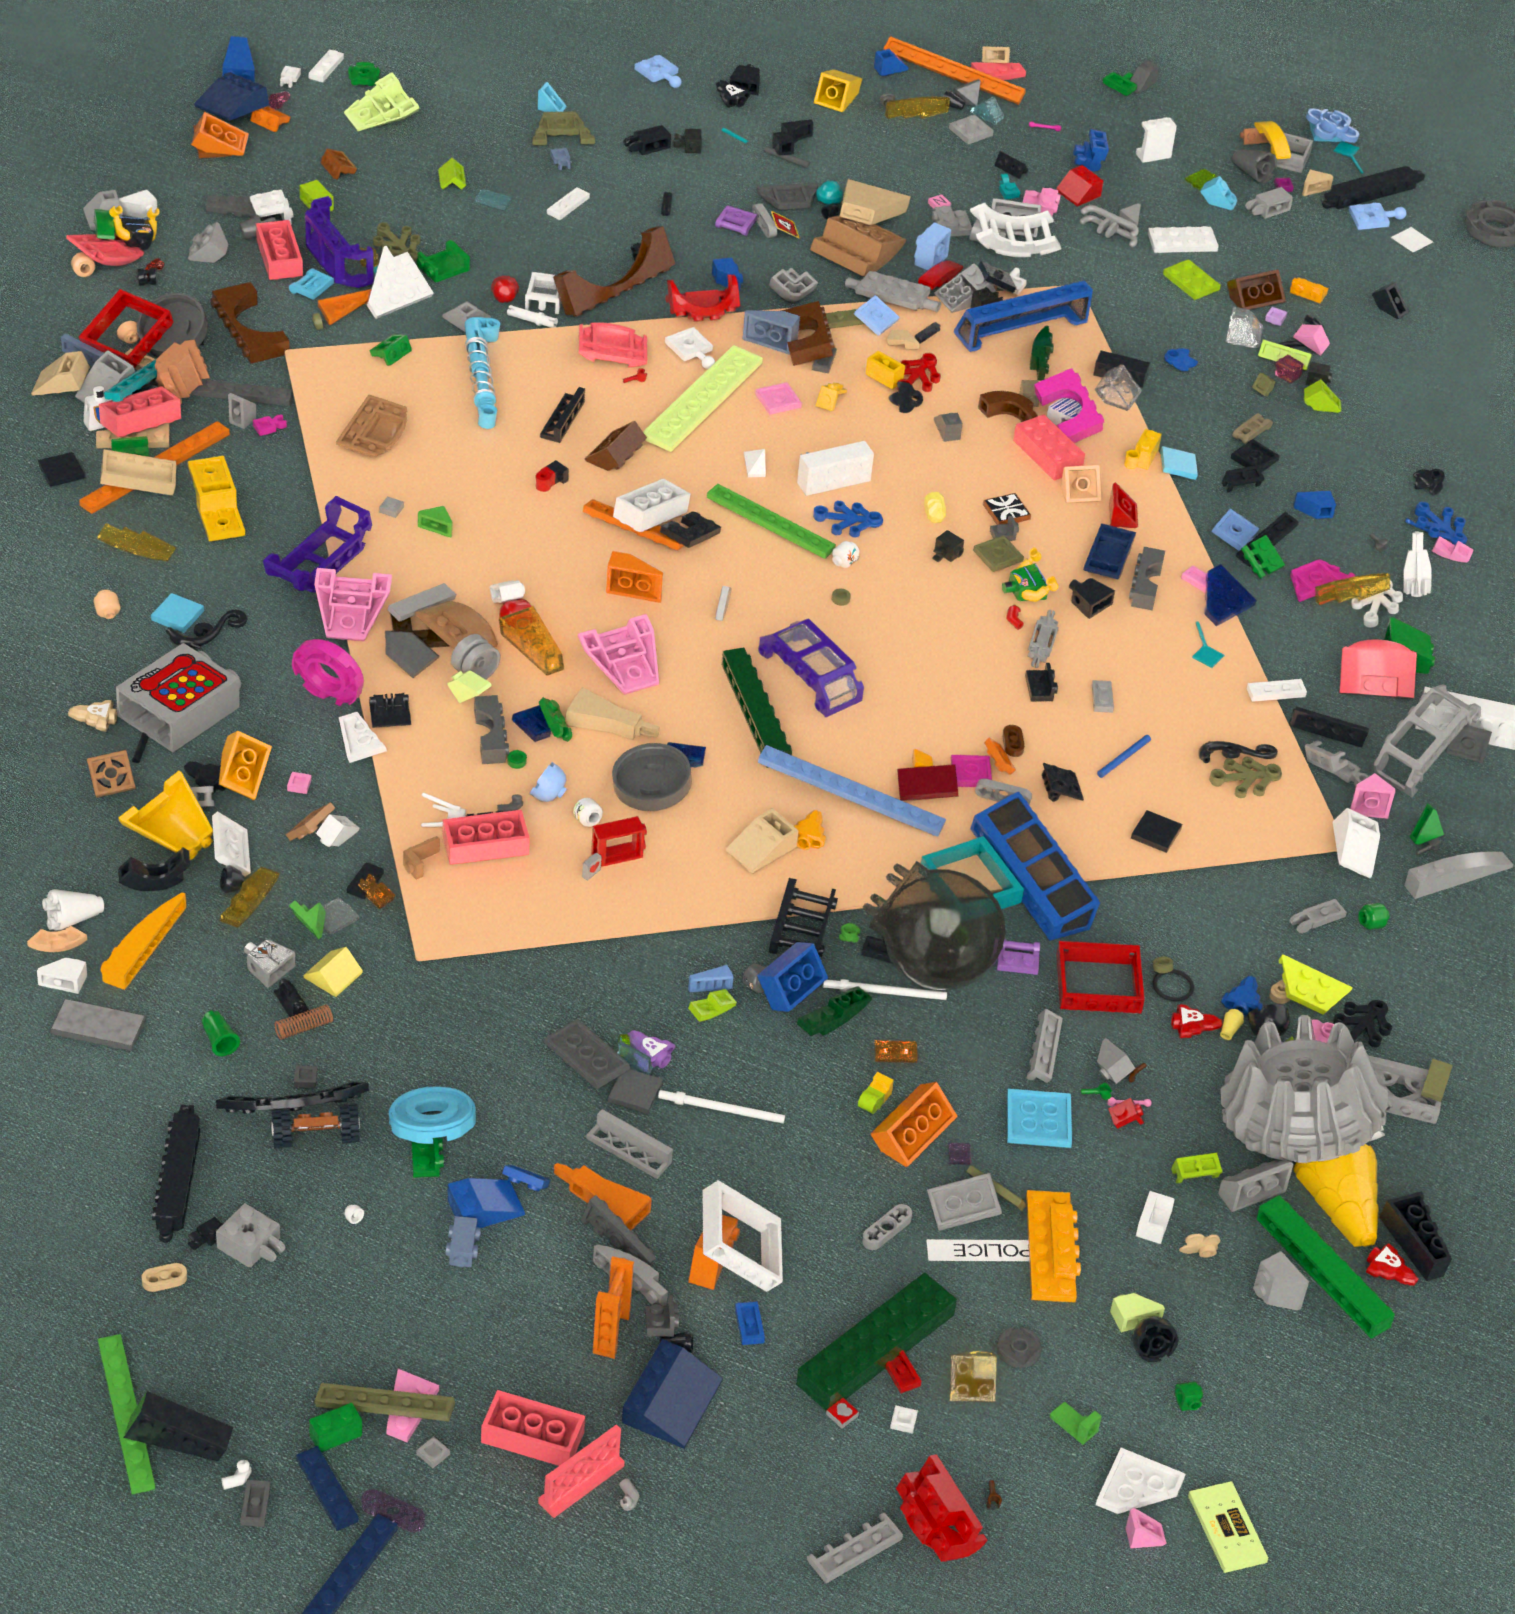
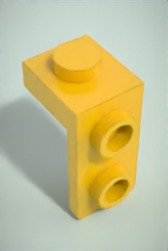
M835 382L821 386L816 406L834 411L838 394L846 393L847 389L843 388L842 384Z

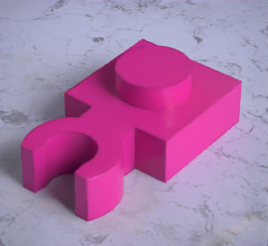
M277 415L272 419L270 416L253 420V427L259 436L276 432V428H286L287 421L283 420V415Z

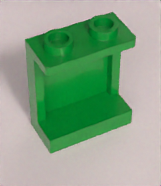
M453 240L446 241V250L426 257L421 251L417 253L416 263L418 268L422 269L435 283L470 271V257Z

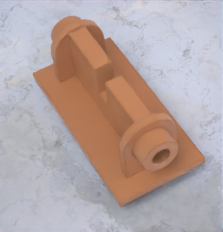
M1247 128L1240 133L1241 139H1244V145L1269 142L1265 134L1259 133L1256 128Z

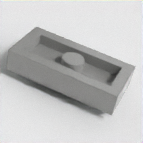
M1093 680L1094 712L1113 713L1114 704L1111 681Z

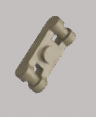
M1257 413L1236 428L1232 436L1235 439H1241L1242 443L1246 444L1263 431L1269 430L1273 421L1264 419L1263 415Z

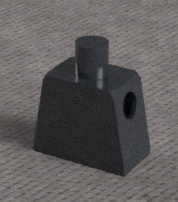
M747 64L746 66L738 65L730 77V84L746 88L751 95H759L760 69L752 64Z
M1089 578L1082 583L1074 579L1069 584V588L1073 591L1072 604L1088 619L1113 604L1115 590L1093 578Z

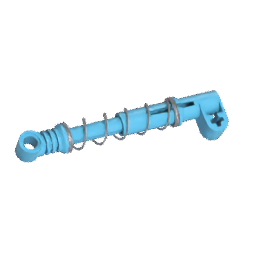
M472 317L467 319L464 325L467 338L465 348L467 353H469L467 360L470 362L469 371L472 372L470 380L475 383L472 386V391L475 393L473 400L478 409V425L485 429H491L495 426L497 408L495 407L496 395L491 376L492 370L487 342L498 340L500 322L494 318ZM472 376L476 378V382L472 380ZM489 378H491L492 384L488 383ZM476 384L478 390L477 392H475L473 388Z

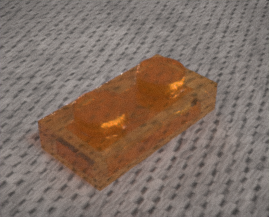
M875 1040V1062L917 1063V1041Z

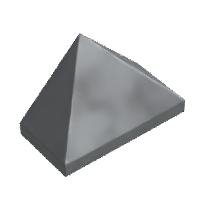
M978 79L957 87L954 93L965 101L966 105L977 106L980 80Z

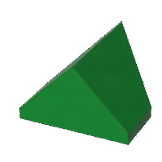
M1428 803L1410 835L1411 840L1418 845L1444 835L1438 813Z

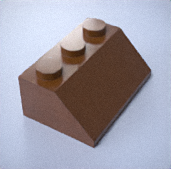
M1279 269L1227 281L1230 298L1241 312L1286 302Z
M633 421L613 430L585 460L607 471L613 468L617 470L625 464V460L634 455L633 451L643 446L642 442L647 437L636 421Z

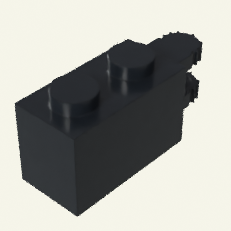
M663 125L635 131L634 135L625 138L623 143L630 152L639 151L641 155L670 149L671 134Z

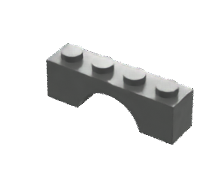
M1144 547L1143 553L1138 554L1134 573L1136 576L1133 577L1131 586L1135 588H1131L1129 598L1132 599V607L1153 611L1158 585L1151 582L1148 578L1160 576L1165 550Z
M497 695L475 696L474 714L476 724L483 725L491 730L488 734L480 737L482 764L506 763V755H509V744L505 743L507 741V731L503 730L505 728V718L501 716L503 714L502 703L498 702Z

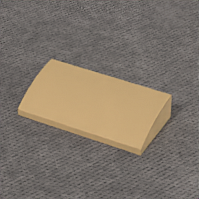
M104 449L100 484L173 496L176 485V461Z

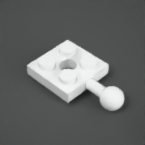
M694 327L665 337V343L683 361L698 357L702 361L703 368L707 370L715 363L713 357L705 355V353L713 351V345Z

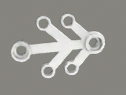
M1381 578L1374 583V586L1368 588L1358 587L1356 589V597L1358 598L1352 599L1353 609H1361L1363 606L1372 603L1370 611L1364 615V625L1366 627L1378 625L1377 612L1380 604H1383L1391 614H1396L1399 611L1398 603L1403 601V593L1394 591L1392 589L1393 583L1389 579ZM1377 592L1376 594L1365 598L1368 594ZM1384 594H1388L1393 602H1390Z

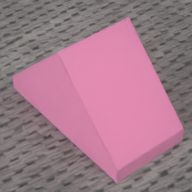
M1302 324L1293 336L1320 356L1330 344L1322 325Z
M1136 1508L1130 1510L1126 1525L1130 1548L1154 1547L1166 1544L1161 1523Z

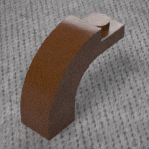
M991 391L980 394L978 409L987 418L1007 414L1024 422L1038 416L1033 411L1034 403L1023 395L1009 391Z

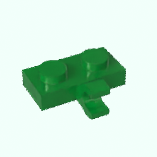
M1112 72L1103 78V84L1125 96H1128L1137 89V84L1130 81L1133 76L1130 72L1126 73L1123 77Z

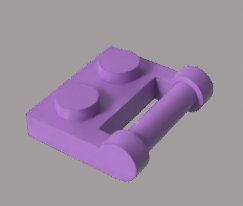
M726 206L717 218L715 226L740 232L741 235L747 236L750 228L757 220V214Z
M999 938L997 970L1038 975L1040 942L1031 944L1006 941V938ZM1005 949H1013V950H1021V951H1030V952H1032V954H1030V953H1022V952L1005 951Z

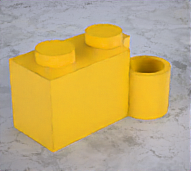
M1145 429L1136 444L1135 450L1130 449L1126 452L1124 466L1128 469L1140 467L1148 470L1159 450L1162 434Z

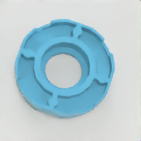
M424 1087L409 1091L399 1096L389 1109V1124L391 1125L392 1132L399 1138L416 1143L432 1144L433 1138L447 1136V1141H451L463 1136L476 1123V1109L472 1099L464 1092L448 1087ZM428 1111H442V1113L435 1115L421 1114Z

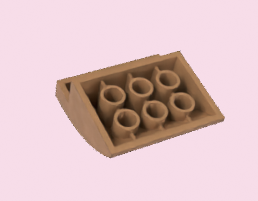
M836 216L828 218L823 236L813 239L810 250L865 277L869 271L876 272L888 263L903 247L906 239L876 224L868 225Z

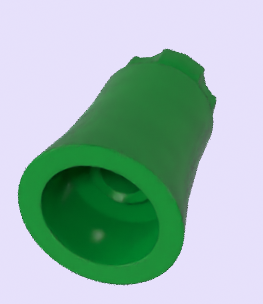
M211 1010L205 1013L201 1021L203 1029L209 1038L213 1053L217 1056H226L235 1052L240 1045V1038L231 1029L224 1016L219 1011Z

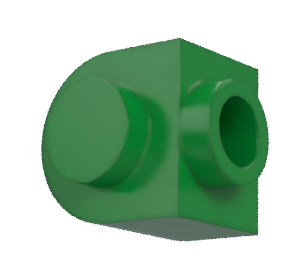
M1195 1381L1176 1384L1175 1396L1181 1411L1197 1410L1202 1406L1203 1390L1200 1385Z

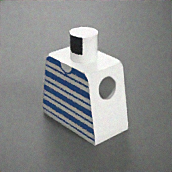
M1061 398L1048 406L1047 417L1055 425H1058L1076 417L1081 412L1082 407L1074 399Z

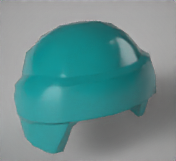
M828 180L819 186L816 191V197L819 202L841 204L843 200V190L836 181Z

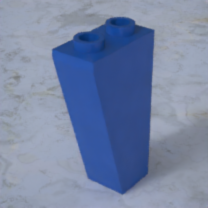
M231 36L222 67L223 76L225 73L231 72L255 82V68L247 38Z

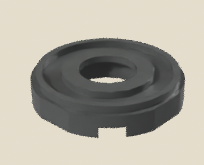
M1478 201L1472 204L1470 210H1467L1465 217L1466 228L1471 236L1482 243L1497 247L1514 246L1515 209L1506 206L1507 202ZM1488 222H1498L1507 228H1497L1489 225Z

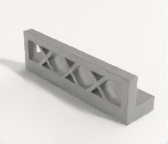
M603 1109L597 1114V1124L586 1136V1139L656 1179L672 1163V1148ZM600 1130L606 1133L608 1137L599 1138L595 1135ZM622 1142L625 1144V1148H616L613 1146V1143ZM639 1152L643 1154V1158H634L631 1156V1153ZM657 1162L661 1166L655 1170L648 1163Z

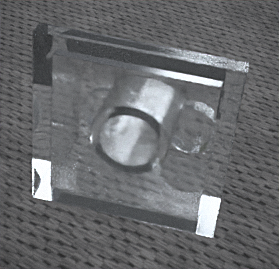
M1123 364L1107 371L1095 388L1097 395L1104 403L1126 411L1131 408L1142 392Z

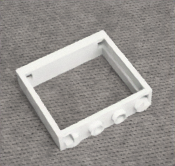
M718 1180L703 1190V1254L768 1292L783 1282L781 1218ZM722 1209L761 1232L762 1266L722 1242Z

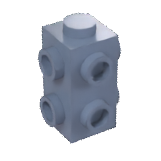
M455 1216L454 1225L449 1226L448 1238H452L451 1243L447 1242L446 1256H450L449 1265L472 1267L473 1258L477 1259L478 1245H475V1241H480L481 1228L477 1227V1218Z

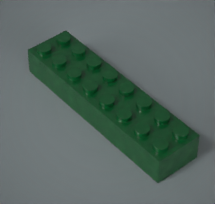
M924 1272L799 1367L796 1385L827 1411L828 1408L840 1399L844 1398L846 1400L886 1369V1363L899 1356L902 1350L906 1353L953 1317L957 1299Z

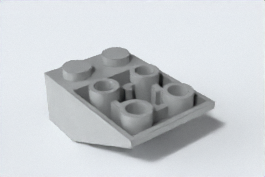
M972 264L934 292V294L953 313L971 308L973 291L988 288L993 293L996 290L993 284L985 280L981 270L975 264Z
M107 350L95 361L75 397L85 403L87 396L94 395V387L102 386L105 392L135 373L134 367Z

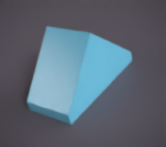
M545 82L538 90V110L544 112H563L567 107L548 82Z

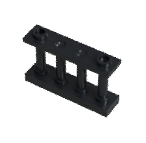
M789 878L770 941L769 953L777 954L778 947H791L796 942H800L785 938V935H782L783 931L791 930L818 937L815 948L819 957H822L825 945H822L827 923L831 909H836L838 898H835L836 889L832 888L830 898L799 891V888H796L797 879ZM798 898L826 905V912L824 914L796 907L791 903L792 899L796 900ZM795 914L822 921L821 930L790 922L787 916Z

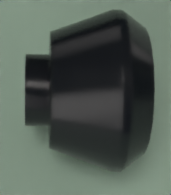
M228 865L221 872L220 888L225 893L238 891L240 887H243L245 877L240 870Z

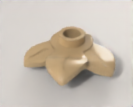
M1202 1234L1189 1235L1185 1238L1187 1245L1181 1247L1179 1251L1187 1254L1198 1252L1200 1257H1212L1217 1254L1216 1250L1220 1243V1237L1213 1234L1204 1237Z

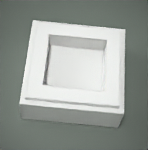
M895 1406L890 1428L913 1434L918 1410Z

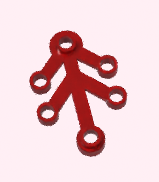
M925 353L921 359L902 360L900 362L905 365L904 375H910L908 379H901L898 382H906L912 385L920 377L924 392L932 391V383L940 382L941 375L935 368L937 359L934 354ZM927 368L931 373L930 381L925 372Z

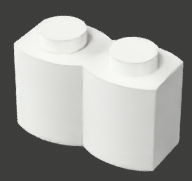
M519 580L493 584L489 587L494 603L521 599L524 596L523 594H525L524 585Z

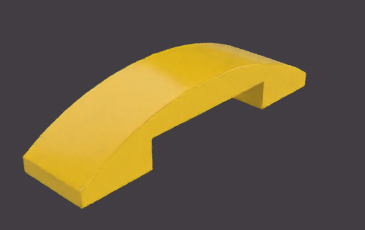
M1263 121L1254 123L1258 132L1265 134L1271 144L1270 151L1277 159L1291 158L1286 137L1275 122Z

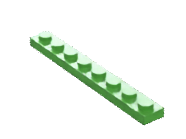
M720 484L715 485L707 492L708 499L824 559L836 548V544Z
M121 1334L99 1338L98 1346L131 1494L155 1490L146 1443L124 1438L130 1416L136 1409L137 1404Z

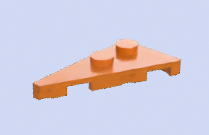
M371 289L318 300V307L328 324L331 325L368 302Z

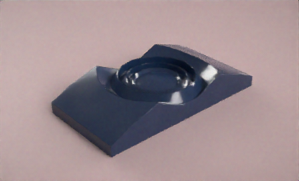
M1101 523L1083 570L1119 580L1127 557L1130 554L1136 532Z

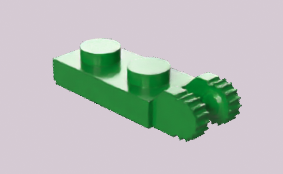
M542 697L539 705L554 737H562L564 741L568 742L572 738V730L567 727L559 704L555 700Z

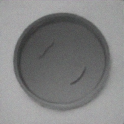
M169 293L151 301V303L169 310L174 323L149 352L150 354L159 357L174 342L181 345L184 341L195 340L197 346L202 343L207 334L208 319L201 304L194 297L183 293ZM140 313L137 321V333L140 340L158 321L143 313Z
M661 743L642 744L627 750L617 759L612 770L614 791L617 797L627 806L642 811H658L677 804L688 794L692 784L691 767L688 758L677 748Z

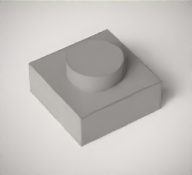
M387 496L379 507V513L396 518L404 508V502Z

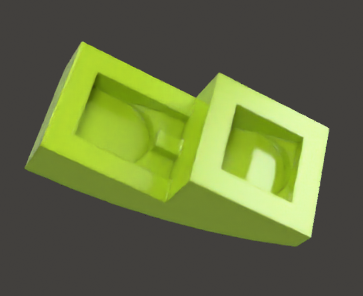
M726 989L709 992L707 999L690 1002L688 1009L701 1022L730 1010L736 1006L737 1002Z

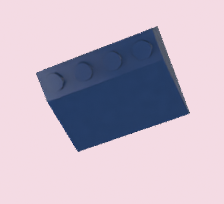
M229 72L218 78L194 105L197 108L230 121L269 106V100L265 86Z
M662 1339L623 1406L622 1423L685 1449L721 1385L723 1378L683 1347Z

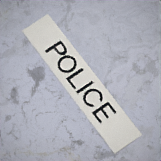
M927 1240L929 1261H1029L1028 1240Z

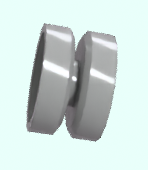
M471 634L461 640L451 656V664L458 672L462 671V673L470 670L485 680L495 672L500 662L499 651L479 634Z

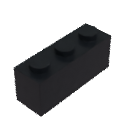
M1100 350L1093 375L1143 388L1148 376L1150 362Z

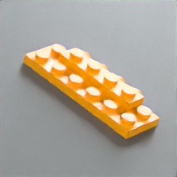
M1027 1190L1026 1206L1031 1300L1076 1302L1075 1279L1076 1276H1080L1081 1265L1076 1262V1258H1079V1245H1075V1241L1078 1240V1228H1074V1224L1077 1223V1211L1073 1210L1070 1193Z

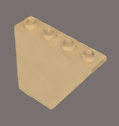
M848 179L839 216L873 225L906 213L910 196Z

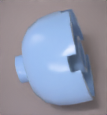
M551 762L538 779L536 787L532 788L530 794L544 802L553 801L556 797L561 798L567 790L564 787L566 783L564 771L554 762Z

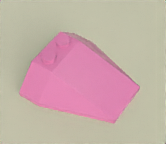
M317 568L315 589L326 638L365 641L390 594L392 575L373 573L372 580L337 577L335 569Z
M647 614L629 619L627 626L601 634H597L596 629L577 635L585 653L624 695L659 685L654 629Z

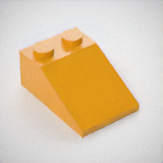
M240 731L228 735L222 751L219 785L255 800L272 746Z

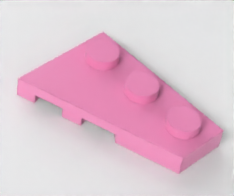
M398 1369L394 1391L437 1395L439 1385ZM389 1415L386 1434L408 1442L422 1418Z

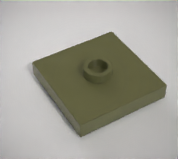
M1004 535L975 545L973 551L993 572L1018 564L1024 560V556Z

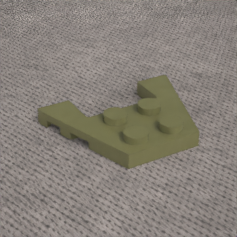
M576 111L544 112L539 122V127L536 129L535 136L532 139V145H547V135H579L581 144H595L594 135L590 134V130L584 126V122Z

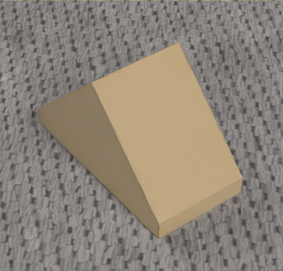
M983 47L982 62L1009 63L1010 47Z
M1310 169L1305 180L1302 195L1307 196L1331 190L1333 176Z

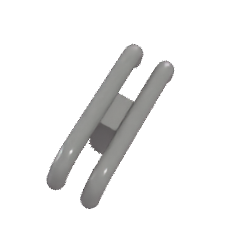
M1088 205L1081 209L1082 214L1095 212L1106 218L1103 220L1093 215H1087L1080 219V224L1094 222L1099 225L1097 233L1101 234L1107 229L1106 237L1110 238L1114 233H1117L1131 240L1129 243L1130 247L1136 246V236L1139 232L1136 224L1098 206ZM1119 224L1131 229L1132 232L1120 228Z

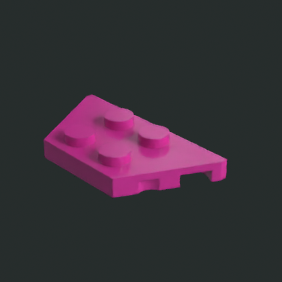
M1321 559L1293 569L1290 574L1299 602L1354 581L1355 577L1353 573L1350 572L1349 575L1342 573L1339 567L1330 565Z

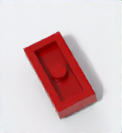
M903 1350L891 1362L889 1360L886 1363V1370L900 1393L921 1386V1379Z

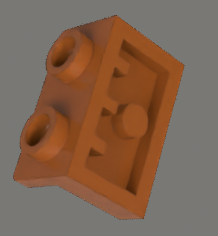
M326 149L322 156L321 164L334 179H338L340 173L355 174L357 170L343 151Z

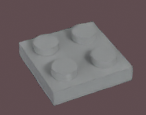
M976 115L957 120L949 125V129L967 144L991 137L994 131Z

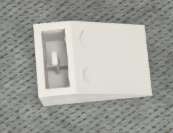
M1346 808L1333 821L1339 864L1360 875L1371 878L1380 840L1378 822Z

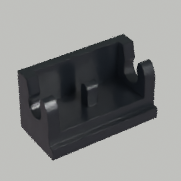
M1255 465L1226 471L1222 485H1228L1227 492H1231L1233 487L1255 483V487H1258L1265 478L1259 466Z

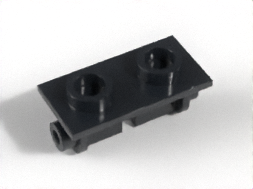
M1002 151L999 152L994 166L1018 179L1021 178L1022 174L1028 172L1026 164Z
M281 979L279 981V989L273 990L288 1016L291 1017L310 1011L290 980Z

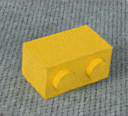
M877 351L867 358L866 375L893 390L897 387V382L904 379L905 365L886 354Z

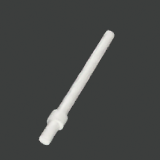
M840 979V981L826 980L823 983V988L839 989L842 992L859 986L865 992L940 1000H946L947 992L855 983L849 982L846 979Z
M660 1090L658 1096L660 1099L675 1101V1104L679 1105L689 1104L783 1124L785 1120V1115L685 1095L686 1093L679 1091L673 1093Z

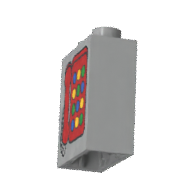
M182 643L116 686L117 716L142 733H146L148 737L171 752H175L239 708L241 680L233 670H225L214 663L205 652H197L185 643Z

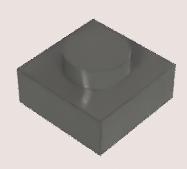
M296 1065L294 1087L316 1088L317 1066Z

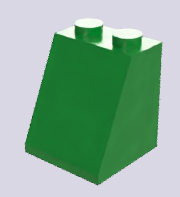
M1390 617L1384 640L1399 643L1417 653L1416 673L1429 674L1430 667H1433L1435 662V656H1432L1434 644L1431 643L1430 635L1396 618Z

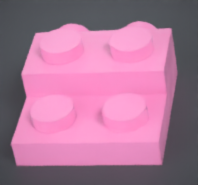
M1042 188L1041 193L1034 190H1026L1022 203L1042 205L1041 212L1048 210L1053 217V213H1057L1061 195L1058 194V190L1052 188Z

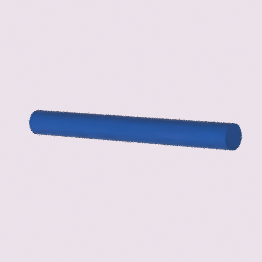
M1149 735L1142 737L1097 772L1098 776L1103 778L1150 742L1151 737Z

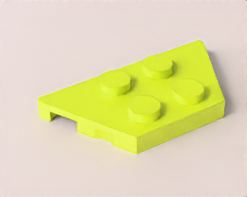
M1282 954L1279 958V964L1283 966L1284 973L1282 978L1286 985L1285 992L1287 998L1322 1015L1349 994L1353 988Z

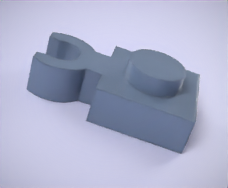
M551 149V158L554 164H558V169L562 170V166L570 169V155L567 149Z

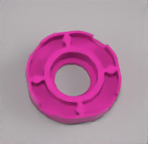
M322 639L307 640L293 653V671L295 675H301L305 681L303 684L304 688L312 695L321 699L332 696L337 698L335 704L341 706L343 703L353 704L362 693L364 677L359 665L345 650L336 644ZM320 663L333 669L339 678L326 673Z

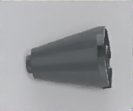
M1239 149L1233 154V163L1256 182L1266 183L1274 175L1272 172L1277 167V158L1271 152Z

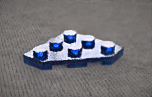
M1221 564L1207 572L1204 614L1216 627L1255 606L1257 600Z

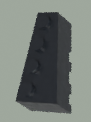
M1422 1191L1387 1200L1379 1217L1426 1281L1443 1277L1452 1258L1443 1238L1438 1235L1437 1224L1430 1217L1431 1211L1429 1206L1425 1205L1423 1201L1424 1195Z
M147 1391L130 1416L124 1438L219 1461L227 1450L233 1427Z

